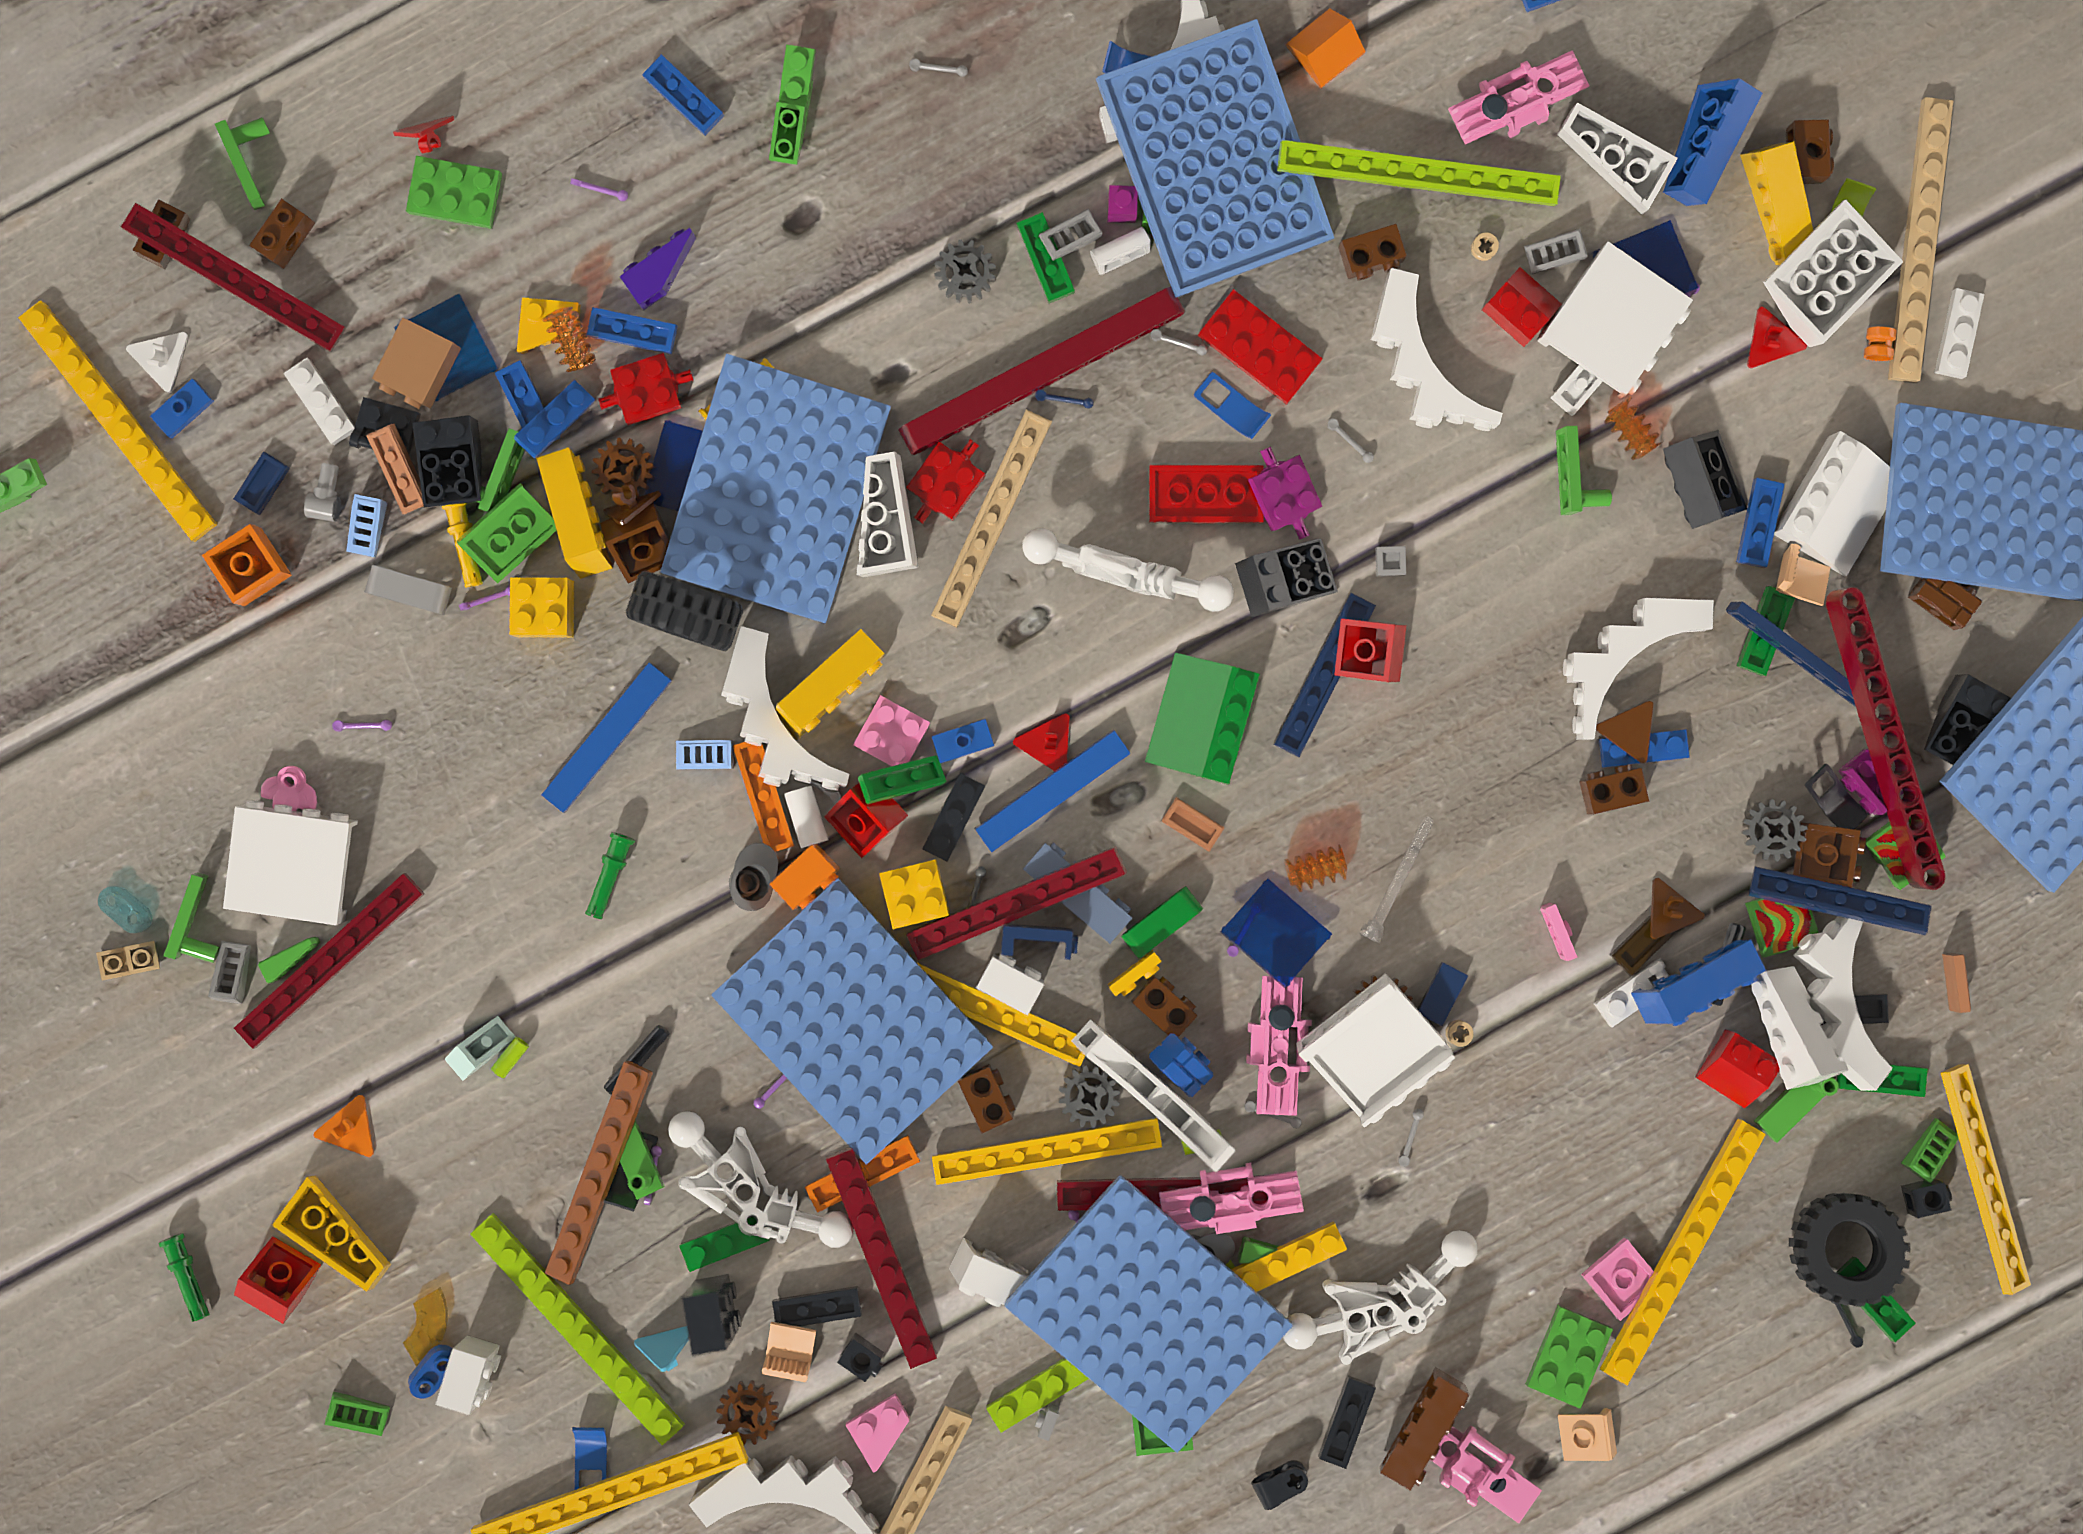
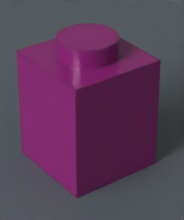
M1109 185L1107 222L1136 223L1138 193L1135 186Z

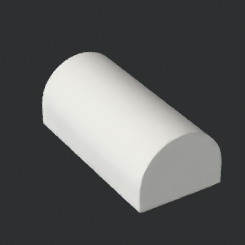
M1140 227L1091 250L1090 254L1099 275H1103L1150 253V239L1144 228Z
M808 786L785 793L784 796L800 848L827 841L828 836L813 787Z

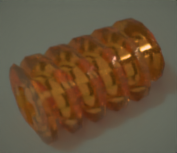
M573 307L555 310L542 318V322H552V325L546 329V332L556 333V336L550 342L551 344L560 343L561 346L554 352L555 354L565 355L559 361V364L569 365L566 372L585 368L596 360V356L593 353H589L592 346L590 343L585 342L588 337L587 334L580 332L583 329V323L576 321L579 318V313L572 310Z
M1630 395L1607 412L1608 416L1604 423L1615 422L1611 432H1622L1617 441H1629L1624 450L1626 452L1635 450L1631 457V460L1634 461L1642 458L1664 441L1655 443L1659 436L1658 432L1648 434L1653 425L1651 423L1641 424L1646 417L1645 414L1634 415L1639 408L1637 404L1628 407L1632 399Z
M1340 844L1338 845V853L1332 846L1328 847L1327 856L1321 849L1317 850L1316 859L1311 853H1306L1305 862L1297 855L1294 858V865L1289 859H1284L1291 887L1295 886L1299 892H1303V883H1307L1310 889H1314V880L1316 879L1321 886H1325V877L1327 876L1332 883H1336V874L1338 873L1343 880H1347V865Z

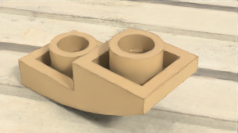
M155 941L96 953L102 981L160 969Z

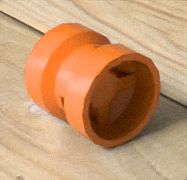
M1881 326L1867 328L1866 339L1869 342L1864 350V358L1872 361L1893 360L1894 349L1892 348V342L1896 340L1897 330Z

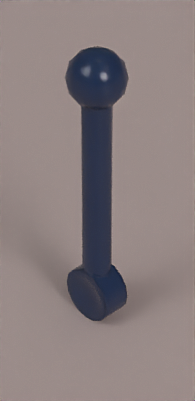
M1038 390L1035 393L1036 399L1040 402L1045 399L1083 405L1087 409L1092 408L1094 405L1092 398H1085L1083 400L1046 394L1044 390Z

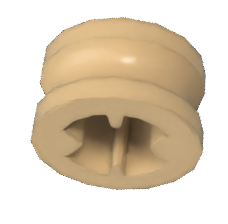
M1491 233L1479 234L1471 245V252L1477 260H1490L1497 253L1499 242ZM1481 240H1484V244L1487 241L1491 244V247L1488 249L1490 253H1486V250L1482 253L1479 250Z
M1454 1020L1447 1025L1445 1035L1447 1040L1453 1045L1464 1047L1472 1041L1473 1029L1462 1020ZM1457 1026H1461L1460 1028L1463 1030L1466 1029V1034L1462 1035L1461 1041H1458L1457 1037H1453V1033L1457 1031Z

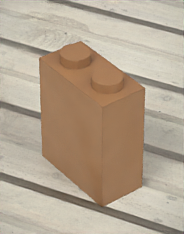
M402 317L372 379L380 383L378 389L392 396H395L396 392L406 396L404 402L420 409L421 405H424L431 409L461 348L455 343Z

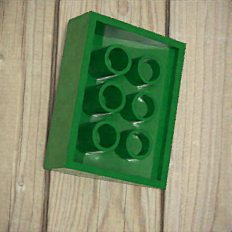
M1175 653L1145 762L1229 785L1260 674L1226 664Z

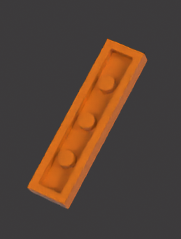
M746 742L733 745L763 843L770 846L774 852L793 847L794 843L776 786L764 783V778L759 777L765 754L763 745L756 746Z
M908 1135L888 1144L867 1165L861 1158L858 1159L869 1187L920 1162V1158ZM831 1173L805 1186L817 1213L842 1201Z

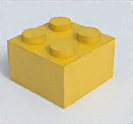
M510 577L509 635L515 637L574 638V581L569 578Z
M937 859L879 873L893 929L950 915Z

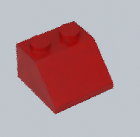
M1519 267L1483 307L1482 311L1524 347L1549 321L1562 303Z
M1341 619L1334 675L1382 682H1400L1407 625Z
M857 783L832 807L824 818L852 849L863 858L907 818L908 814L893 798L867 804L860 783Z
M1725 1029L1695 1078L1739 1106L1746 1108L1770 1087L1780 1068L1775 1057L1736 1032Z
M272 1236L238 1278L234 1295L284 1324L301 1302L320 1270L321 1264Z

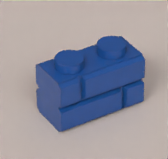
M1171 1033L1162 1041L1161 1046L1158 1045L1149 1054V1058L1188 1097H1193L1201 1089V1085H1205L1214 1076L1213 1072L1208 1068L1211 1062L1200 1050L1194 1053L1197 1048L1185 1036L1180 1040L1175 1034Z

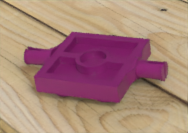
M1271 446L1261 450L1260 453L1267 467L1260 474L1248 479L1270 530L1276 531L1286 525L1293 524L1299 540L1309 536L1310 533L1303 519L1309 513L1323 506L1301 456L1296 455L1286 461L1277 462Z

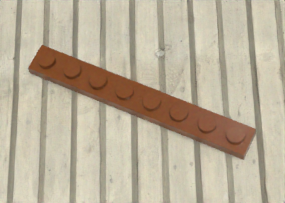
M631 1061L623 1063L545 1274L568 1285L575 1282L604 1205V1200L610 1189L653 1071Z

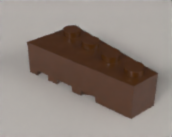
M1437 1367L1434 1368L1379 1466L1381 1474L1409 1491L1412 1490L1414 1485L1419 1486L1427 1472L1424 1468L1429 1460L1433 1461L1441 1447L1439 1445L1444 1435L1447 1436L1454 1425L1455 1417L1468 1400L1469 1392L1464 1383Z

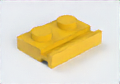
M1151 950L1108 983V987L1115 996L1119 993L1123 996L1127 995L1137 987L1134 982L1140 977L1144 976L1147 979L1160 969L1157 965L1161 960Z

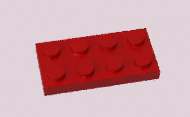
M1234 289L1198 333L1202 340L1286 405L1323 359Z
M1149 465V523H1263V512L1248 479L1261 473L1263 465Z

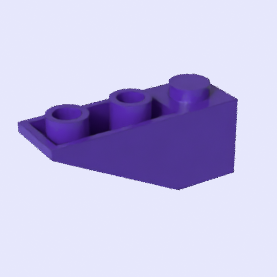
M690 228L685 231L681 229L675 232L670 237V242L662 247L659 245L652 248L644 260L639 263L633 262L623 270L624 273L619 276L643 310L667 295L696 240Z

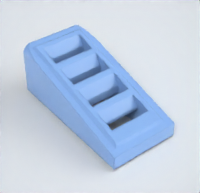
M354 494L347 552L376 558L388 502ZM364 506L374 507V513L363 511ZM361 518L373 519L372 524L363 523ZM359 528L371 530V536L359 534ZM357 539L370 542V546L356 545Z
M734 740L676 741V769H734ZM701 746V763H696V747ZM707 746H712V763H707ZM718 746H723V763H718ZM684 747H690V763H685Z

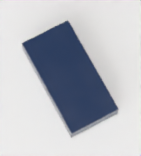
M263 451L233 500L252 512L261 515L290 467Z
M1441 962L1418 1007L1420 1013L1425 1018L1443 1026L1468 975Z

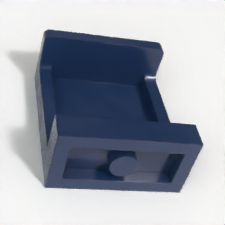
M1008 923L1003 926L1001 955L1013 956L1014 939L1064 942L1065 960H1071V954H1077L1078 935H1073L1072 928Z

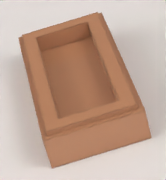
M1177 797L1161 820V822L1210 852L1224 830V827Z
M1956 953L1942 954L1949 1011L1958 1013L1971 1012L1965 956Z

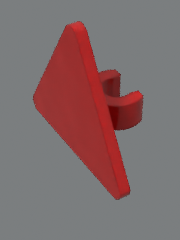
M452 115L395 130L393 133L394 136L419 137L418 147L421 153L432 152V149L441 147L440 138L434 133V130L455 119Z
M1760 307L1756 313L1747 366L1750 369L1803 351L1807 349L1808 345L1765 307Z
M1063 714L1015 738L1013 744L1051 770L1056 771L1067 763L1069 715Z

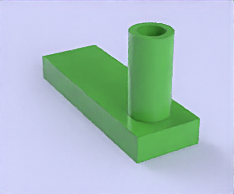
M263 117L230 129L226 120L215 123L216 129L253 209L257 210L265 207L238 145L270 134Z
M1565 426L1556 430L1561 515L1579 513L1583 511L1582 507L1610 506L1612 494L1609 489L1581 490L1578 426Z
M510 428L502 444L487 486H481L482 501H476L480 503L478 508L487 513L508 495L525 451L514 440V436L518 431Z
M199 872L191 875L164 957L175 960L181 957L182 954H186L212 963L216 961L220 949L219 946L188 937L208 875Z
M1831 1077L1816 1084L1786 1089L1754 1122L1774 1142L1778 1143L1826 1095H1834L1838 1091V1082Z
M635 1120L620 1163L627 1176L628 1186L638 1200L664 1188L665 1185Z

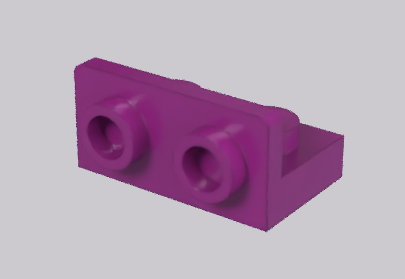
M1863 749L1838 770L1839 774L1843 777L1841 782L1849 791H1854L1861 799L1859 803L1869 814L1873 813L1874 815H1884L1888 810L1885 808L1868 749Z

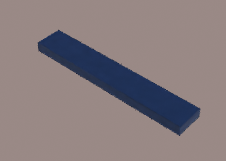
M1353 593L1349 594L1273 745L1298 758L1300 757L1340 676H1335L1334 674L1341 619L1369 621L1376 607L1375 604Z
M1743 601L1730 602L1726 608L1728 614L1856 707L1848 679Z
M1756 866L1753 869L1748 895L1921 935L1928 933L1932 905Z

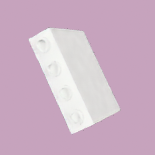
M1607 242L1599 250L1537 341L1545 347L1551 345L1618 391L1617 397L1621 399L1628 393L1633 395L1642 382L1638 378L1644 370L1648 372L1658 360V357L1655 356L1656 352L1661 346L1665 348L1675 335L1671 332L1677 323L1681 325L1691 312L1688 307L1693 299L1610 242Z
M247 800L246 804L236 806L223 909L331 925L345 922L347 910L342 909L351 830L352 826L358 824V821L349 819L348 814L331 813L330 817L320 815V810L303 809L302 812L292 811V806L279 804L274 805V808L264 807V802Z
M1386 973L1296 1043L1299 1056L1305 1062L1308 1060L1356 1112L1360 1117L1363 1127L1379 1121L1385 1111L1392 1106L1401 1104L1415 1088H1422L1432 1075L1447 1069L1452 1060L1455 1059L1450 1045Z

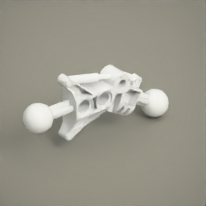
M1046 528L1031 530L1023 540L1024 555L1035 564L1043 565L1053 559L1062 561L1064 567L1072 568L1077 574L1121 586L1136 593L1155 595L1174 600L1176 593L1195 597L1209 611H1222L1233 600L1234 590L1232 584L1223 576L1213 575L1203 581L1180 577L1182 572L1174 567L1152 562H1141L1137 558L1091 544L1075 548L1059 543L1056 536Z
M684 1111L676 1114L671 1119L668 1132L672 1142L680 1147H691L709 1167L697 1176L682 1177L679 1180V1187L688 1191L720 1214L723 1212L738 1222L741 1232L745 1235H755L767 1239L772 1237L782 1244L786 1241L789 1231L793 1227L817 1233L820 1240L832 1248L845 1246L851 1240L854 1228L847 1214L841 1211H832L821 1217L796 1210L797 1191H795L792 1197L788 1196L787 1188L783 1195L778 1194V1186L774 1187L768 1183L764 1175L766 1172L746 1135L745 1128L737 1127L735 1129L733 1143L722 1156L704 1136V1122L696 1113ZM729 1165L733 1170L732 1177L721 1179L717 1175V1168L719 1166ZM757 1178H759L764 1188V1194L770 1197L763 1212L756 1208L760 1193ZM740 1186L749 1187L752 1191L751 1199L747 1201L738 1199L736 1195L737 1188ZM710 1192L725 1193L742 1214L739 1216L726 1207L728 1204ZM754 1217L757 1224L755 1226L748 1225L747 1218Z
M1452 1231L1445 1236L1442 1242V1255L1423 1274L1416 1267L1407 1263L1406 1266L1410 1272L1407 1274L1399 1271L1403 1279L1400 1281L1393 1278L1387 1285H1377L1376 1282H1337L1329 1279L1325 1280L1322 1284L1328 1295L1336 1300L1339 1313L1314 1319L1304 1313H1294L1288 1316L1287 1319L1292 1322L1293 1326L1283 1336L1284 1341L1292 1348L1306 1349L1313 1345L1317 1336L1343 1330L1344 1343L1339 1352V1358L1343 1364L1348 1365L1354 1358L1390 1341V1337L1404 1330L1410 1334L1421 1332L1426 1326V1319L1435 1311L1434 1308L1437 1305L1443 1306L1446 1303V1298L1437 1289L1436 1285L1455 1266L1464 1267L1475 1260L1478 1251L1476 1240L1466 1231ZM1401 1291L1407 1301L1398 1304L1386 1292L1395 1295ZM1389 1306L1390 1309L1386 1315H1377L1380 1307ZM1362 1313V1317L1358 1322H1349L1352 1314ZM1396 1326V1327L1392 1328L1391 1330H1389V1331H1387V1332H1386L1385 1330H1383V1331H1381V1332H1379V1333H1377V1334L1371 1336V1335L1373 1334V1332L1376 1331V1330H1380V1329H1384V1328Z

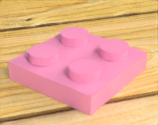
M880 695L853 745L890 766L910 762L930 722Z
M1623 1238L1581 1275L1615 1317L1621 1321L1634 1309L1654 1271L1628 1239Z

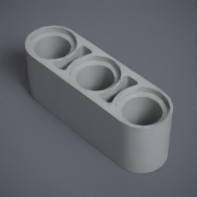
M372 565L365 588V593L445 615L452 591L451 587Z

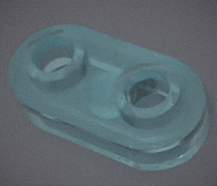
M111 886L100 892L98 896L99 908L125 931L140 933L150 927L152 923L151 911L125 888ZM110 896H113L115 898V904L113 906L109 904ZM132 914H135L137 916V922L135 924H133L130 920Z

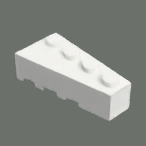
M1576 103L1570 110L1557 134L1641 214L1649 210L1678 159L1579 103Z
M895 452L867 456L857 575L868 577L919 568L901 456Z
M1795 967L1769 970L1758 975V980L1751 984L1752 992L1756 997L1761 1012V1019L1765 1024L1770 1045L1775 1053L1780 1068V1075L1784 1080L1786 1089L1816 1084L1848 1071L1849 1068L1845 1061H1839L1834 1052L1837 1046L1833 1038H1827L1820 1026L1823 1020L1819 1012L1811 1009L1809 1005L1811 997Z
M963 1238L949 1267L950 1272L960 1286L959 1290L970 1296H975L976 1293L984 1296V1300L993 1306L1000 1307L1001 1304L1004 1305L1006 1300L1029 1276L1030 1272L1013 1261L1009 1262L1008 1265L1004 1264L1003 1259L986 1248L983 1253L975 1250L972 1246L973 1242Z

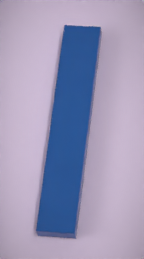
M649 662L541 795L561 812L566 813L670 685L672 680Z
M1112 730L974 829L992 853L1131 753L1115 730Z

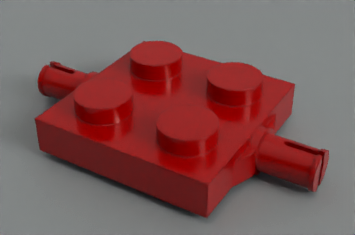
M664 353L657 354L611 369L614 394L598 398L602 410L618 405L622 409L627 425H631L681 409L678 385L694 381L691 369L674 374L669 368L666 355Z
M969 439L963 450L958 452L951 450L940 441L906 487L910 492L919 497L923 503L913 517L914 519L924 524L930 513L934 511L942 513L952 521L955 520L986 476L984 472L975 467L970 461L971 456L979 447L977 443Z

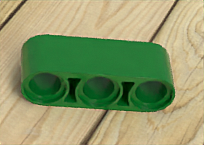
M1185 886L1133 925L1121 937L1139 959L1190 921L1204 908L1187 886Z

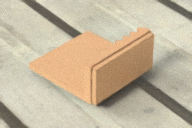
M1791 544L1782 557L1776 590L1780 593L1823 606L1831 567L1799 557L1801 547L1798 544Z
M771 1322L762 1374L806 1382L811 1367L816 1330Z
M1604 1408L1600 1414H1558L1564 1461L1613 1460L1617 1454L1611 1409Z

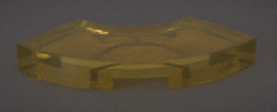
M441 1287L413 1303L417 1314L416 1326L411 1336L403 1344L416 1367L433 1347L441 1344L446 1332L448 1308Z

